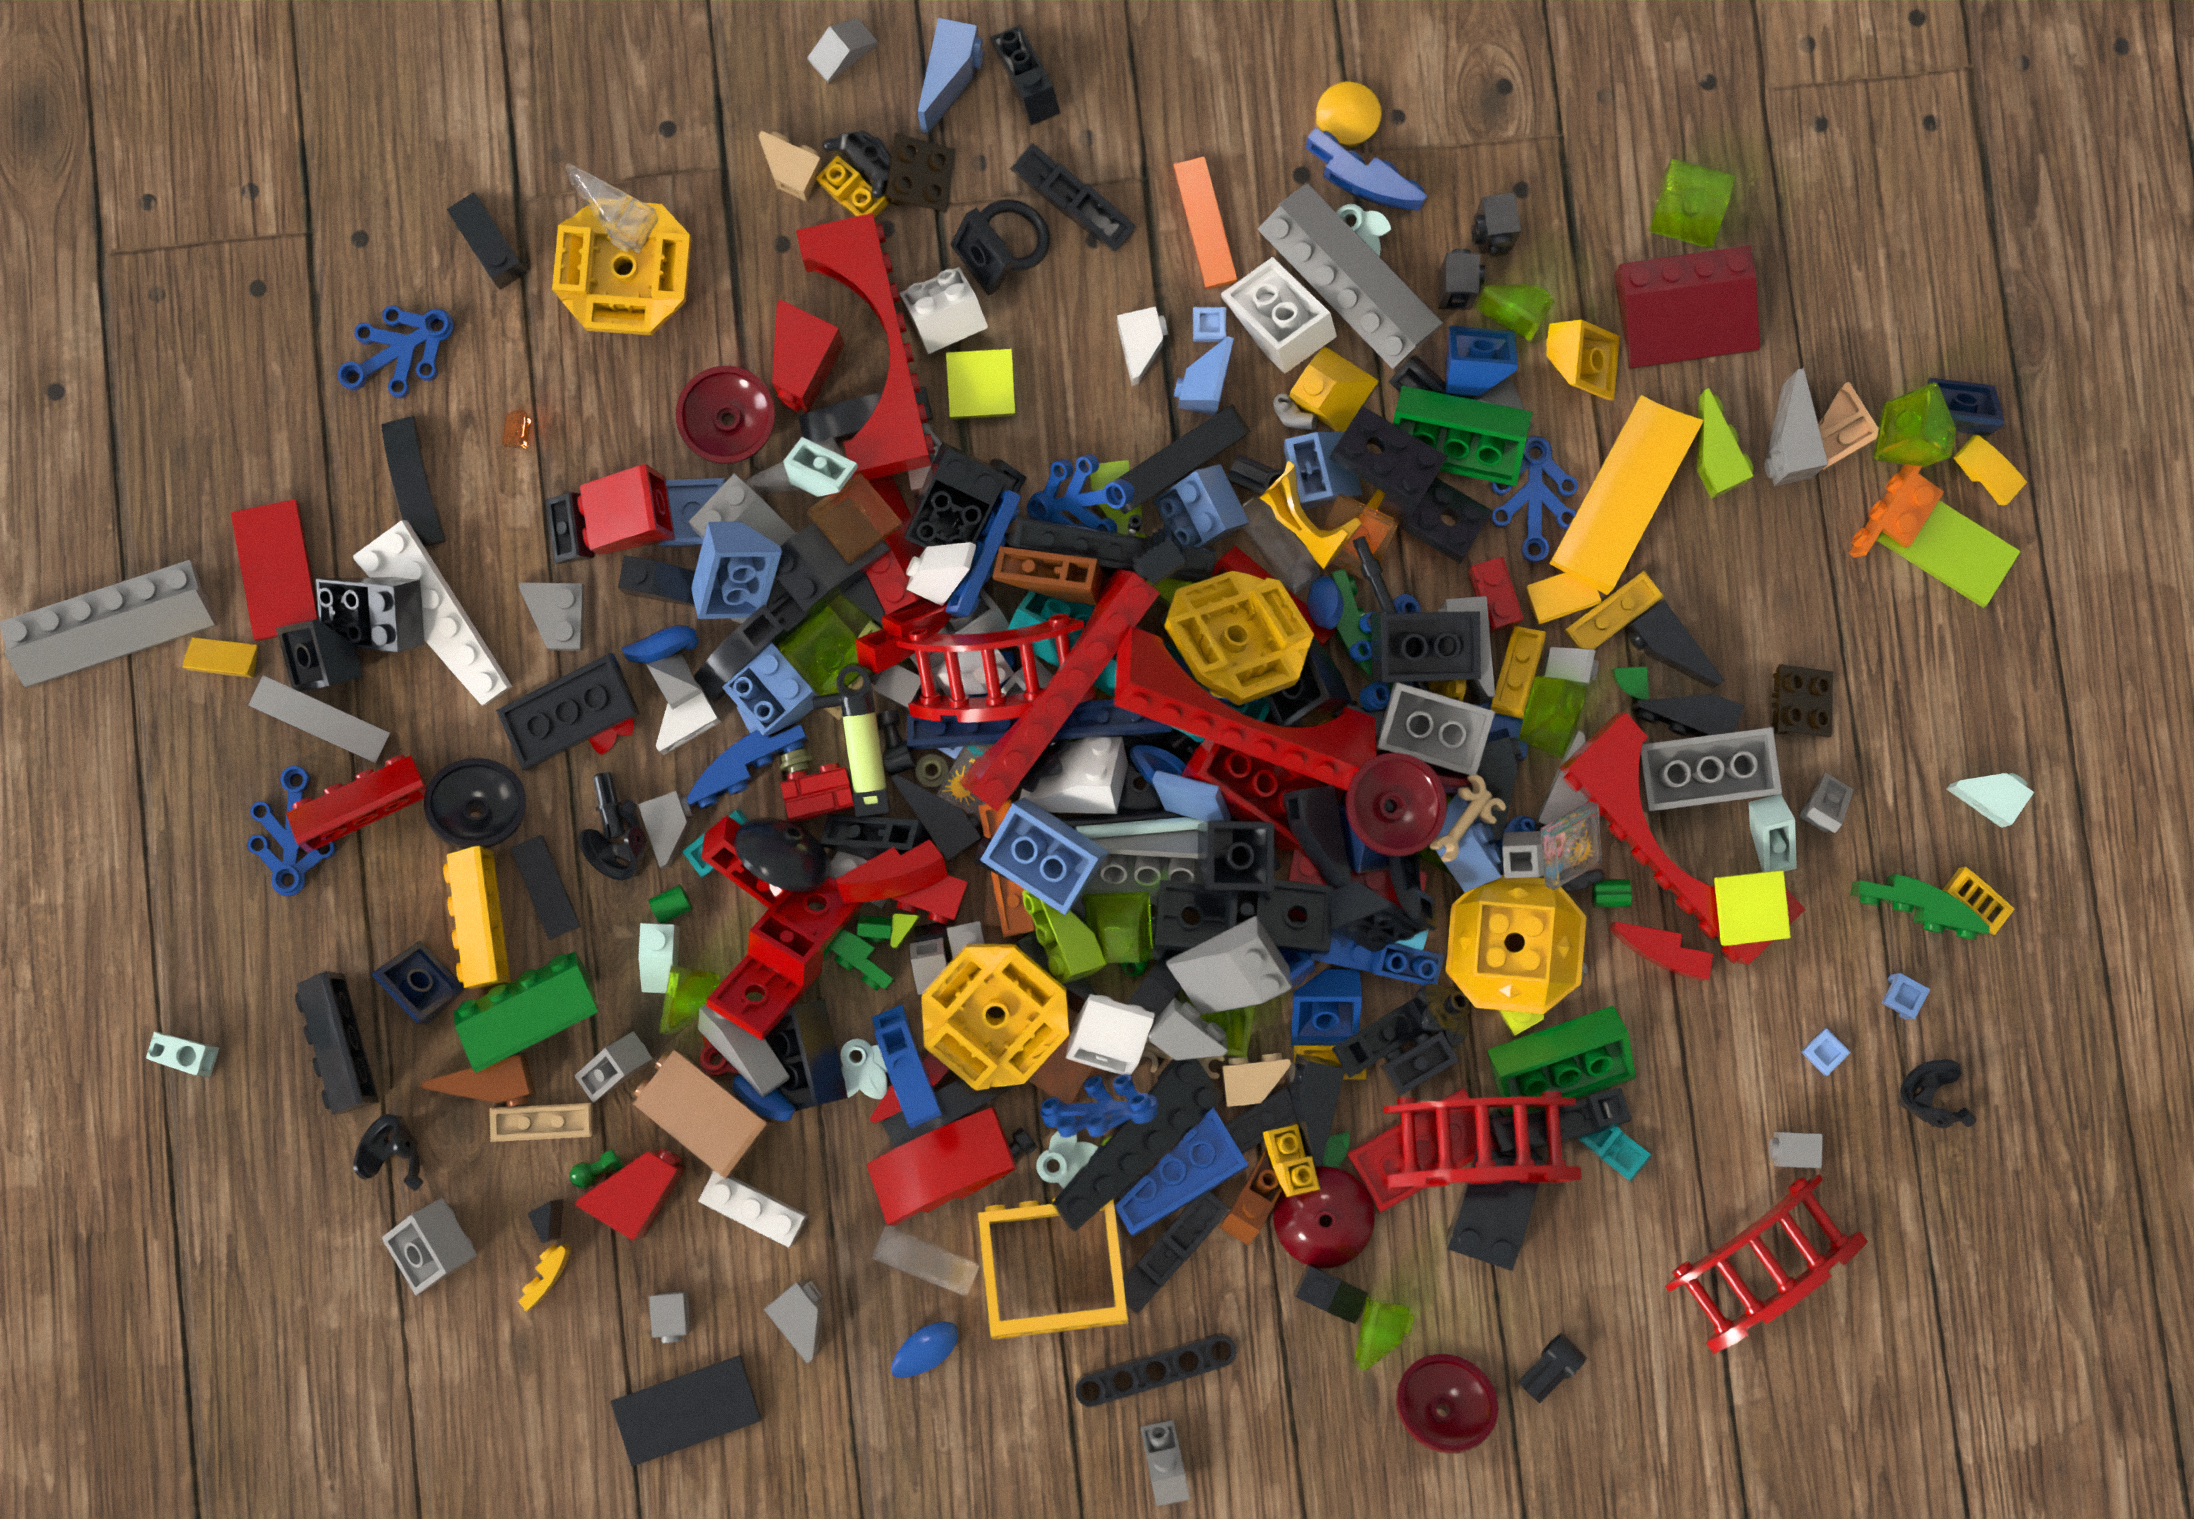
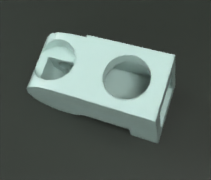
M154 1032L146 1059L196 1076L211 1077L219 1047Z

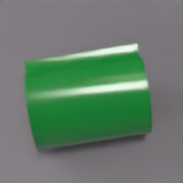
M1605 879L1592 884V903L1594 908L1631 906L1632 894L1629 879Z
M681 884L648 899L649 905L660 924H664L693 909Z

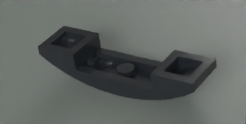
M920 387L921 392L915 393L917 404L924 403L927 419L933 420L926 387ZM883 392L842 401L798 416L803 438L822 446L838 442V438L857 434L873 414Z
M410 416L381 424L387 462L402 519L408 520L424 547L446 542L439 512L434 505L421 453L422 444L415 417Z
M1418 853L1405 856H1389V868L1393 887L1405 912L1412 920L1431 931L1438 929L1434 898L1421 890Z
M1417 996L1332 1048L1349 1078L1426 1031L1420 1027L1426 1005Z
M960 1078L935 1092L942 1113L941 1116L910 1129L905 1115L901 1111L883 1121L882 1125L894 1147L897 1148L955 1121L1011 1090L1015 1085L974 1090Z
M1617 1088L1589 1095L1586 1100L1576 1102V1105L1559 1107L1561 1143L1593 1135L1631 1121L1632 1118L1622 1089ZM1545 1110L1528 1114L1530 1150L1547 1147ZM1514 1114L1493 1119L1492 1124L1501 1152H1516Z

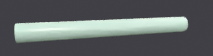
M1190 817L1075 826V830L1092 839L1197 830L1198 824L1205 821Z

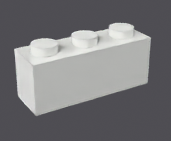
M713 1171L698 1202L789 1248L794 1245L808 1217V1214L735 1177L725 1179L716 1171Z

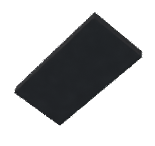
M609 653L496 710L522 770H529L640 714L613 653Z
M741 1355L610 1401L631 1467L762 1421Z

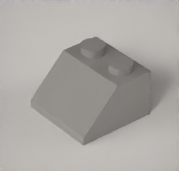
M443 1198L411 1214L382 1237L415 1295L422 1293L477 1257L471 1240L464 1234L456 1220L455 1213L448 1207Z
M801 1279L764 1310L805 1362L809 1363L819 1354L824 1312V1304L820 1299L824 1295L812 1280L807 1283L804 1279Z

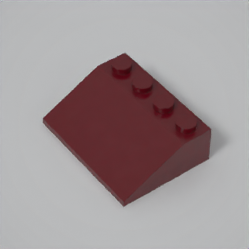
M1751 245L1622 263L1614 273L1630 369L1760 350L1757 285Z

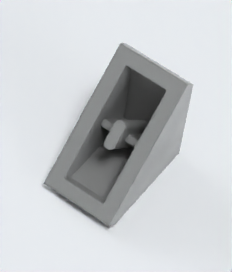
M855 18L829 26L807 58L829 84L877 46L878 41L862 22Z

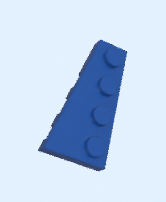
M1010 490L999 493L975 542L976 549L970 570L952 592L945 611L946 613L956 618L969 617L978 607L980 601L978 594L982 585L992 575L993 566L991 564L995 555L998 554L999 547H1004L1006 536L1004 534L1007 527L1013 523L1019 513V506L1017 505L1021 498L1020 495Z
M1214 1107L1195 1128H1192L1183 1137V1140L1170 1153L1168 1152L1159 1161V1164L1148 1175H1145L1114 1206L1132 1237L1249 1167Z

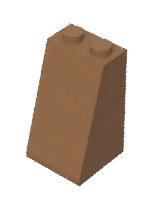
M673 1050L671 1054L666 1051L655 1065V1068L658 1070L650 1081L646 1078L634 1092V1095L638 1098L633 1105L723 1178L734 1177L774 1122L755 1112L738 1094H735L734 1091L714 1076L705 1072L701 1066L680 1050Z

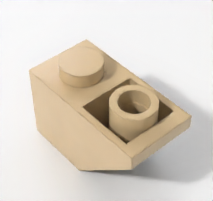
M761 130L759 139L777 188L807 202L816 183L815 178L823 169L821 158L818 156L819 153L806 145H801L799 148L790 144L789 139L780 133L772 132L770 135Z
M1282 1053L1262 1055V1062L1249 1063L1248 1057L1228 1059L1229 1066H1221L1226 1107L1262 1103L1291 1065L1290 1059L1282 1060Z

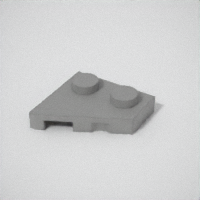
M519 582L521 594L548 650L582 651L585 586L582 583Z

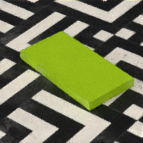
M1940 500L1910 547L1904 548L1883 532L1876 539L1879 543L1982 608L1988 605L2021 552Z

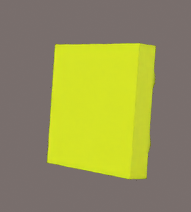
M1012 349L946 353L950 420L1016 416Z
M1783 870L1714 878L1721 945L1727 946L1791 938Z

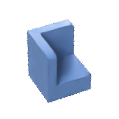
M1901 973L1890 974L1888 981L1892 984L1882 1004L1899 1012V1017L1905 1020L1915 1019L1930 989Z

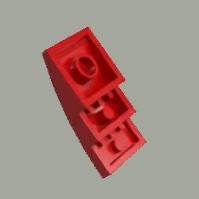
M992 1107L928 1132L866 1164L887 1225L896 1226L921 1211L929 1213L954 1198L964 1199L1017 1169L996 1110Z

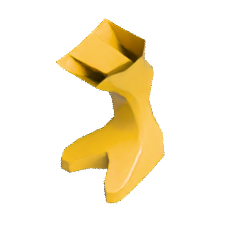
M1287 461L1285 473L1259 497L1271 506L1276 519L1300 538L1306 545L1311 557L1323 569L1336 558L1362 524L1355 517L1346 524L1331 531L1319 530L1301 508L1297 492L1295 466L1290 461Z

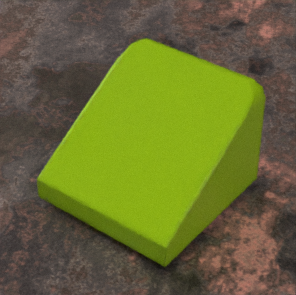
M894 913L890 946L894 949H899L921 917L919 915Z

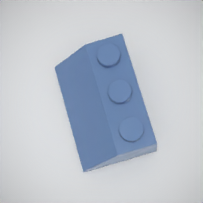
M708 522L691 587L698 619L749 618L761 606H766L782 553L781 547L743 522Z
M1023 797L1012 804L980 860L1066 915L1092 881L1109 851Z

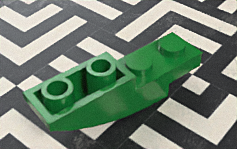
M1341 569L1332 572L1330 576L1339 586L1344 601L1342 616L1334 627L1337 630L1335 635L1353 665L1372 684L1374 683V680H1372V656L1363 662H1356L1350 656L1349 650L1351 645L1360 640L1371 641V634L1363 632L1359 625L1360 618L1365 615L1362 607L1357 608L1354 596L1358 595L1353 576L1347 577L1346 570ZM1359 647V653L1364 656L1363 649ZM1389 682L1387 688L1389 689L1390 694L1394 682Z
M1898 874L1887 876L1886 885L1862 880L1852 882L1850 896L1859 897V903L1876 907L1880 906V902L1893 904L1892 910L1903 913H1913V909H1915L1913 922L1924 924L1923 930L1943 933L1944 929L1957 931L1956 937L1968 940H1976L1977 936L1989 934L1990 927L1974 911L1950 894L1930 884Z
M844 929L824 949V961H827L833 952L837 953L838 955L834 959L836 962L849 971L856 967L865 974L861 980L876 991L880 987L888 990L895 981L893 977L869 960L877 949Z

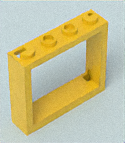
M1113 1199L1099 1211H1105L1116 1307L1000 1321L990 1224L1060 1215L1052 1204L1039 1205V1201L1020 1202L1019 1208L1005 1209V1205H991L985 1207V1212L978 1213L990 1334L993 1340L1128 1324Z

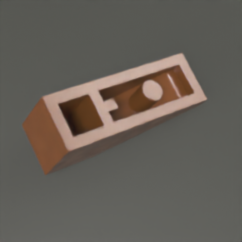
M1002 546L999 547L993 573L994 580L1062 601L1096 605L1103 577L1097 559Z
M526 1055L505 1058L477 1073L472 1068L421 1082L422 1089L493 1103L507 1102L508 1108L528 1103L526 1096L536 1094Z

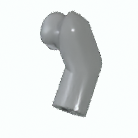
M1281 393L1274 398V410L1286 427L1307 430L1316 429V414L1301 412L1288 394Z

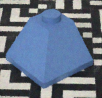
M1227 336L1186 369L1184 378L1178 377L1174 397L1179 398L1178 408L1211 416L1217 414L1234 338Z

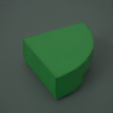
M1647 667L1612 669L1616 684L1627 695L1639 701L1649 700Z
M1348 1131L1328 1137L1322 1161L1323 1166L1338 1168L1340 1163L1343 1162L1350 1145Z

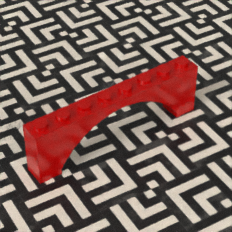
M873 213L796 230L806 273L818 272L838 281L856 293L878 317L888 338L890 350L889 371L881 399L864 427L852 440L843 442L847 459L858 465V468L852 474L853 482H863L931 466L929 454L935 453L931 434L924 435L922 424L928 423L924 403L917 404L915 393H920L921 389L917 373L910 374L908 363L914 362L910 342L903 344L901 333L907 332L903 312L896 314L894 303L900 302L896 282L889 284L887 273H892L893 269L889 253L882 254L880 244L886 243L882 223L875 224Z
M1117 569L1100 591L1095 608L1084 630L1055 675L1019 720L988 751L977 757L959 784L998 812L1115 655L1131 627L1137 625L1160 592L1136 573Z
M1131 627L1117 650L1115 706L1346 791L1358 769L1369 760L1377 757L1375 717L1345 707L1336 719L1313 727L1295 728L1268 724L1235 711L1201 688L1173 659L1163 645L1162 637Z
M1626 712L1616 713L1559 768L1565 774L1563 780L1573 791H1581L1588 799L1585 804L1596 816H1604L1610 823L1608 826L1609 831L1618 840H1626L1633 848L1630 851L1631 855L1641 865L1645 866L1648 864L1655 872L1653 875L1654 880L1663 889L1668 890L1670 888L1678 897L1675 900L1676 904L1686 914L1690 915L1692 913L1700 921L1697 925L1698 928L1708 938H1715L1721 944L1715 887L1694 879L1676 866L1657 844L1644 817L1639 794L1638 776L1642 743L1648 736ZM1785 887L1790 925L1806 909ZM1774 940L1722 945L1723 947L1720 951L1733 964L1737 962L1749 965Z

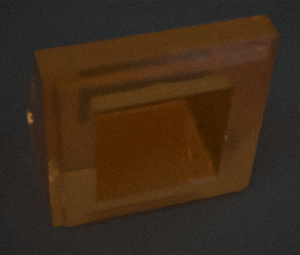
M518 409L506 415L502 440L504 447L526 449L531 418L524 410Z

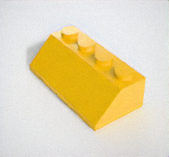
M475 846L447 854L448 863L443 865V872L446 883L451 885L452 896L448 897V910L450 916H455L456 929L452 930V941L454 948L459 949L461 962L456 964L458 981L460 983L463 982L464 988L468 989L511 983L494 852L481 846Z

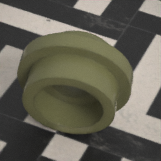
M805 748L794 750L780 756L782 761L780 768L781 771L788 770L789 774L806 771L809 769L807 764L811 763L813 759L811 755L807 754Z
M928 754L918 761L915 773L921 784L934 788L942 785L947 780L949 767L941 756ZM929 765H936L938 767V773L935 776H928L926 774V768Z

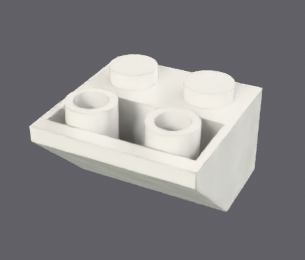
M959 267L944 270L937 277L923 283L912 284L907 290L900 292L904 305L928 354L988 328L977 297Z
M1090 994L1073 1022L1065 1058L1120 1075H1131L1141 1058L1155 1013L1145 1011L1144 1008L1138 1005H1125L1115 1002L1104 995L1095 996Z

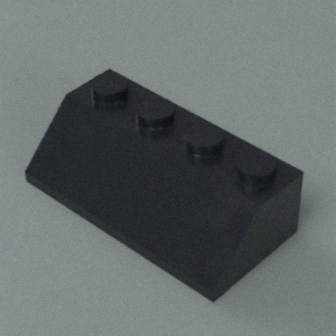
M325 971L296 984L299 993L295 994V1000L301 1013L304 1012L307 1025L304 1026V1033L309 1045L313 1044L316 1057L313 1058V1066L317 1076L322 1077L325 1090H322V1099L326 1109H331L332 1114H343L379 1103L345 975Z

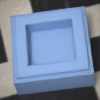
M1193 307V342H1221L1226 338V307Z
M1824 1028L1801 1051L1824 1076H1828L1851 1053L1827 1028Z

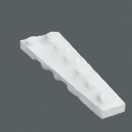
M401 520L352 556L369 577H397L420 580L424 640L481 705L489 704L513 687L408 520Z

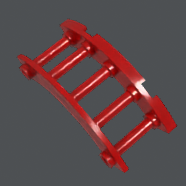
M1057 614L1049 617V621L991 633L941 634L929 632L928 629L924 628L910 631L908 637L897 640V647L915 650L923 694L920 695V699L908 703L910 716L931 721H942L943 716H957L958 722H985L1020 718L1043 691V688L1039 686L1032 643L1055 637L1059 665L1061 666L1071 651L1068 633L1084 628L1083 621L1069 618L1068 614ZM1019 645L1026 690L1020 694L1005 696L1001 692L994 649ZM981 651L988 691L986 697L969 698L968 695H965L958 652ZM929 652H944L951 696L940 695L939 692H936ZM1093 685L1079 703L1095 698Z
M1560 1091L1542 1092L1541 1097L1472 1098L1418 1103L1417 1098L1396 1099L1397 1105L1383 1107V1113L1400 1114L1402 1126L1404 1167H1401V1173L1387 1175L1389 1189H1419L1450 1186V1183L1466 1182L1472 1185L1495 1184L1520 1180V1183H1562L1582 1180L1581 1166H1567L1566 1160H1563L1559 1107L1576 1105V1098H1563ZM1489 1108H1513L1517 1160H1514V1166L1496 1167V1161H1492ZM1527 1108H1545L1549 1154L1546 1166H1535L1534 1160L1530 1156ZM1475 1109L1478 1161L1475 1162V1168L1457 1169L1456 1163H1453L1449 1110ZM1436 1112L1439 1163L1436 1164V1170L1421 1171V1166H1418L1414 1114Z
M1820 1175L1808 1181L1805 1177L1796 1180L1788 1187L1790 1193L1740 1234L1697 1262L1690 1264L1689 1261H1686L1672 1271L1674 1277L1665 1286L1666 1289L1670 1292L1685 1284L1714 1325L1712 1329L1715 1333L1706 1342L1713 1354L1748 1336L1749 1332L1747 1329L1762 1320L1767 1324L1790 1309L1832 1277L1828 1271L1839 1261L1842 1265L1847 1264L1867 1244L1868 1241L1861 1231L1847 1236L1846 1233L1841 1234L1812 1194V1191L1823 1181ZM1800 1202L1803 1203L1830 1240L1828 1244L1830 1249L1824 1255L1816 1251L1789 1213ZM1777 1221L1808 1262L1806 1264L1808 1269L1796 1279L1786 1274L1759 1236ZM1747 1243L1778 1285L1776 1287L1778 1292L1763 1302L1761 1299L1757 1300L1727 1259V1257ZM1713 1266L1717 1267L1746 1307L1744 1309L1745 1313L1734 1320L1724 1317L1696 1278Z

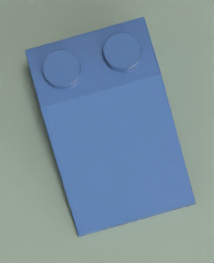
M938 18L917 111L921 133L928 134L973 80L975 68L981 69L984 57V50L982 49L983 38L978 37L977 25Z

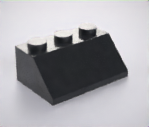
M825 999L792 1006L765 1037L770 1048L789 1075V1080L780 1085L778 1090L795 1107L794 1112L848 1098Z

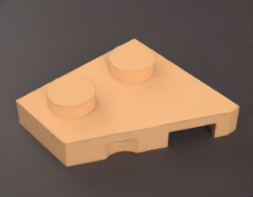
M1849 381L1840 388L1818 423L1828 465L1823 470L1882 436V433Z

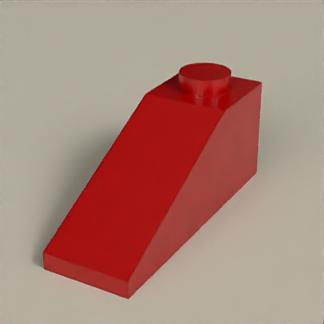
M726 815L705 833L701 859L767 908H770L785 890L761 880L743 865L734 848V838L741 825Z

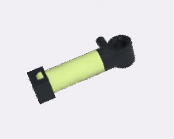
M850 663L841 669L837 677L836 685L839 693L814 696L812 698L813 707L817 710L841 706L856 817L888 813L890 811V802L885 781L871 675L869 670L861 664ZM848 673H859L863 678V686L859 689L849 688L845 683V676Z

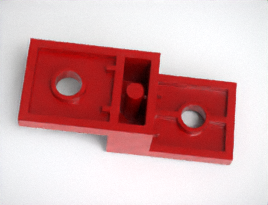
M829 876L821 887L812 891L795 892L785 890L749 930L748 954L707 998V1007L762 1041L822 973L824 949L863 906V902L844 903L840 897L836 880ZM819 902L825 908L821 911H814L808 905ZM758 992L764 998L754 1002L748 1000L746 995Z

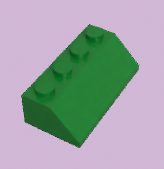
M1402 386L1395 409L1393 424L1448 456L1440 471L1517 487L1533 412Z
M573 951L567 955L561 954L554 957L549 964L537 970L530 969L524 972L517 980L507 985L495 986L487 995L477 1000L471 999L463 1002L453 1012L456 1031L471 1067L477 1073L599 1011L594 983L577 953Z
M1614 1006L1487 1050L1491 1072L1500 1097H1541L1542 1092L1560 1091L1563 1098L1578 1099L1636 1078L1629 1033ZM1504 1108L1507 1116L1514 1114L1513 1108ZM1527 1108V1114L1542 1111L1545 1108Z

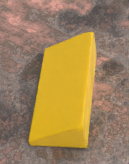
M1566 572L1526 586L1527 602L1539 624L1601 604V598L1596 588Z
M192 637L183 660L182 668L190 671L254 678L259 645Z

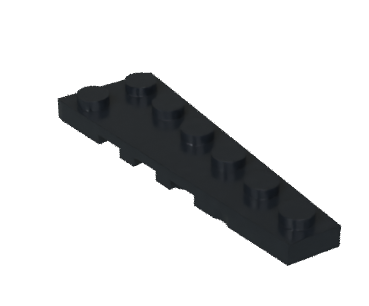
M1197 1058L1172 1059L1157 1077L1158 1082L1147 1093L1157 1098V1116L1143 1124H1136L1132 1119H1129L1114 1128L1116 1132L1106 1144L1100 1145L1089 1158L1088 1163L1077 1172L1051 1203L1071 1230L1076 1232L1200 1122L1213 1107L1215 1108L1225 1099Z

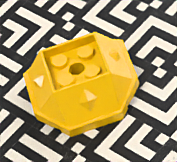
M596 199L581 209L571 219L568 218L558 225L552 290L586 331L653 335L686 303L692 238L662 204ZM625 263L633 265L629 274H618V269L621 265Z
M1230 571L1177 589L1172 597L1164 625L1196 680L1205 685L1213 696L1227 698L1237 705H1242L1294 686L1301 674L1307 651L1314 635L1280 580L1271 578L1263 580L1256 576L1236 571Z
M1501 874V878L1465 892L1451 905L1446 973L1475 1008L1545 1014L1581 985L1587 917L1555 879L1537 877L1504 878V875ZM1519 934L1525 940L1524 948L1519 952H1510L1506 948V940L1510 935Z
M966 944L922 993L924 1047L974 1090L1024 1084L1069 1035L1066 988L1015 944ZM992 1006H999L1005 1011V1014L1000 1018H994L987 1013V1009Z

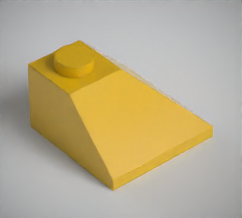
M1582 319L1549 324L1546 356L1567 382L1572 386L1606 400H1614L1620 336Z
M1323 346L1308 364L1290 391L1289 396L1296 403L1297 407L1307 413L1316 414L1317 419L1336 432H1345L1379 380L1326 346Z

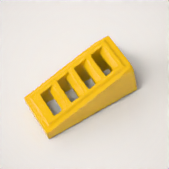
M1966 866L1959 868L1942 890L1974 911L1990 927L1989 933L1992 935L1998 932L2014 911V908ZM1967 882L1971 886L1968 888L1965 894L1961 896L1960 894H1958V892ZM1977 890L1981 894L1971 905L1968 900ZM1988 898L1991 902L1981 914L1978 908ZM1998 906L2002 910L1991 923L1987 918L1995 907Z

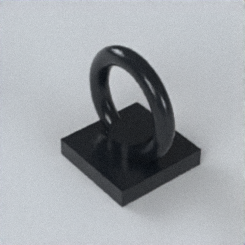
M1004 199L987 205L981 212L975 208L966 213L950 246L989 296L999 290L1009 270H1028L1043 261L1050 247V232L1045 220L1034 208L1017 200ZM1001 213H1015L1026 218L1033 225L1037 234L1035 250L1028 256L1014 258L1000 236L989 225L991 219Z

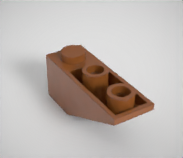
M1267 1148L1264 1149L1230 1207V1211L1219 1227L1246 1245H1249L1259 1233L1282 1191Z

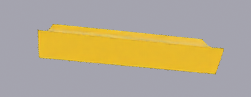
M1641 395L1549 564L1608 595L1617 584L1704 420L1672 410Z

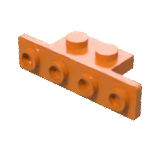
M1925 443L1913 446L1903 458L1905 464L1901 471L1893 475L1886 485V490L1888 491L1882 501L1879 500L1871 508L1868 514L1870 520L1865 528H1861L1854 535L1851 541L1853 547L1849 551V555L1854 558L1867 555L1881 532L1904 548L1911 546L1944 491L1919 474L1920 469L1934 449L1932 444Z

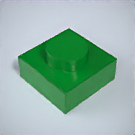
M861 915L857 925V936L865 937V940L869 942H883L885 938L891 939L893 917Z

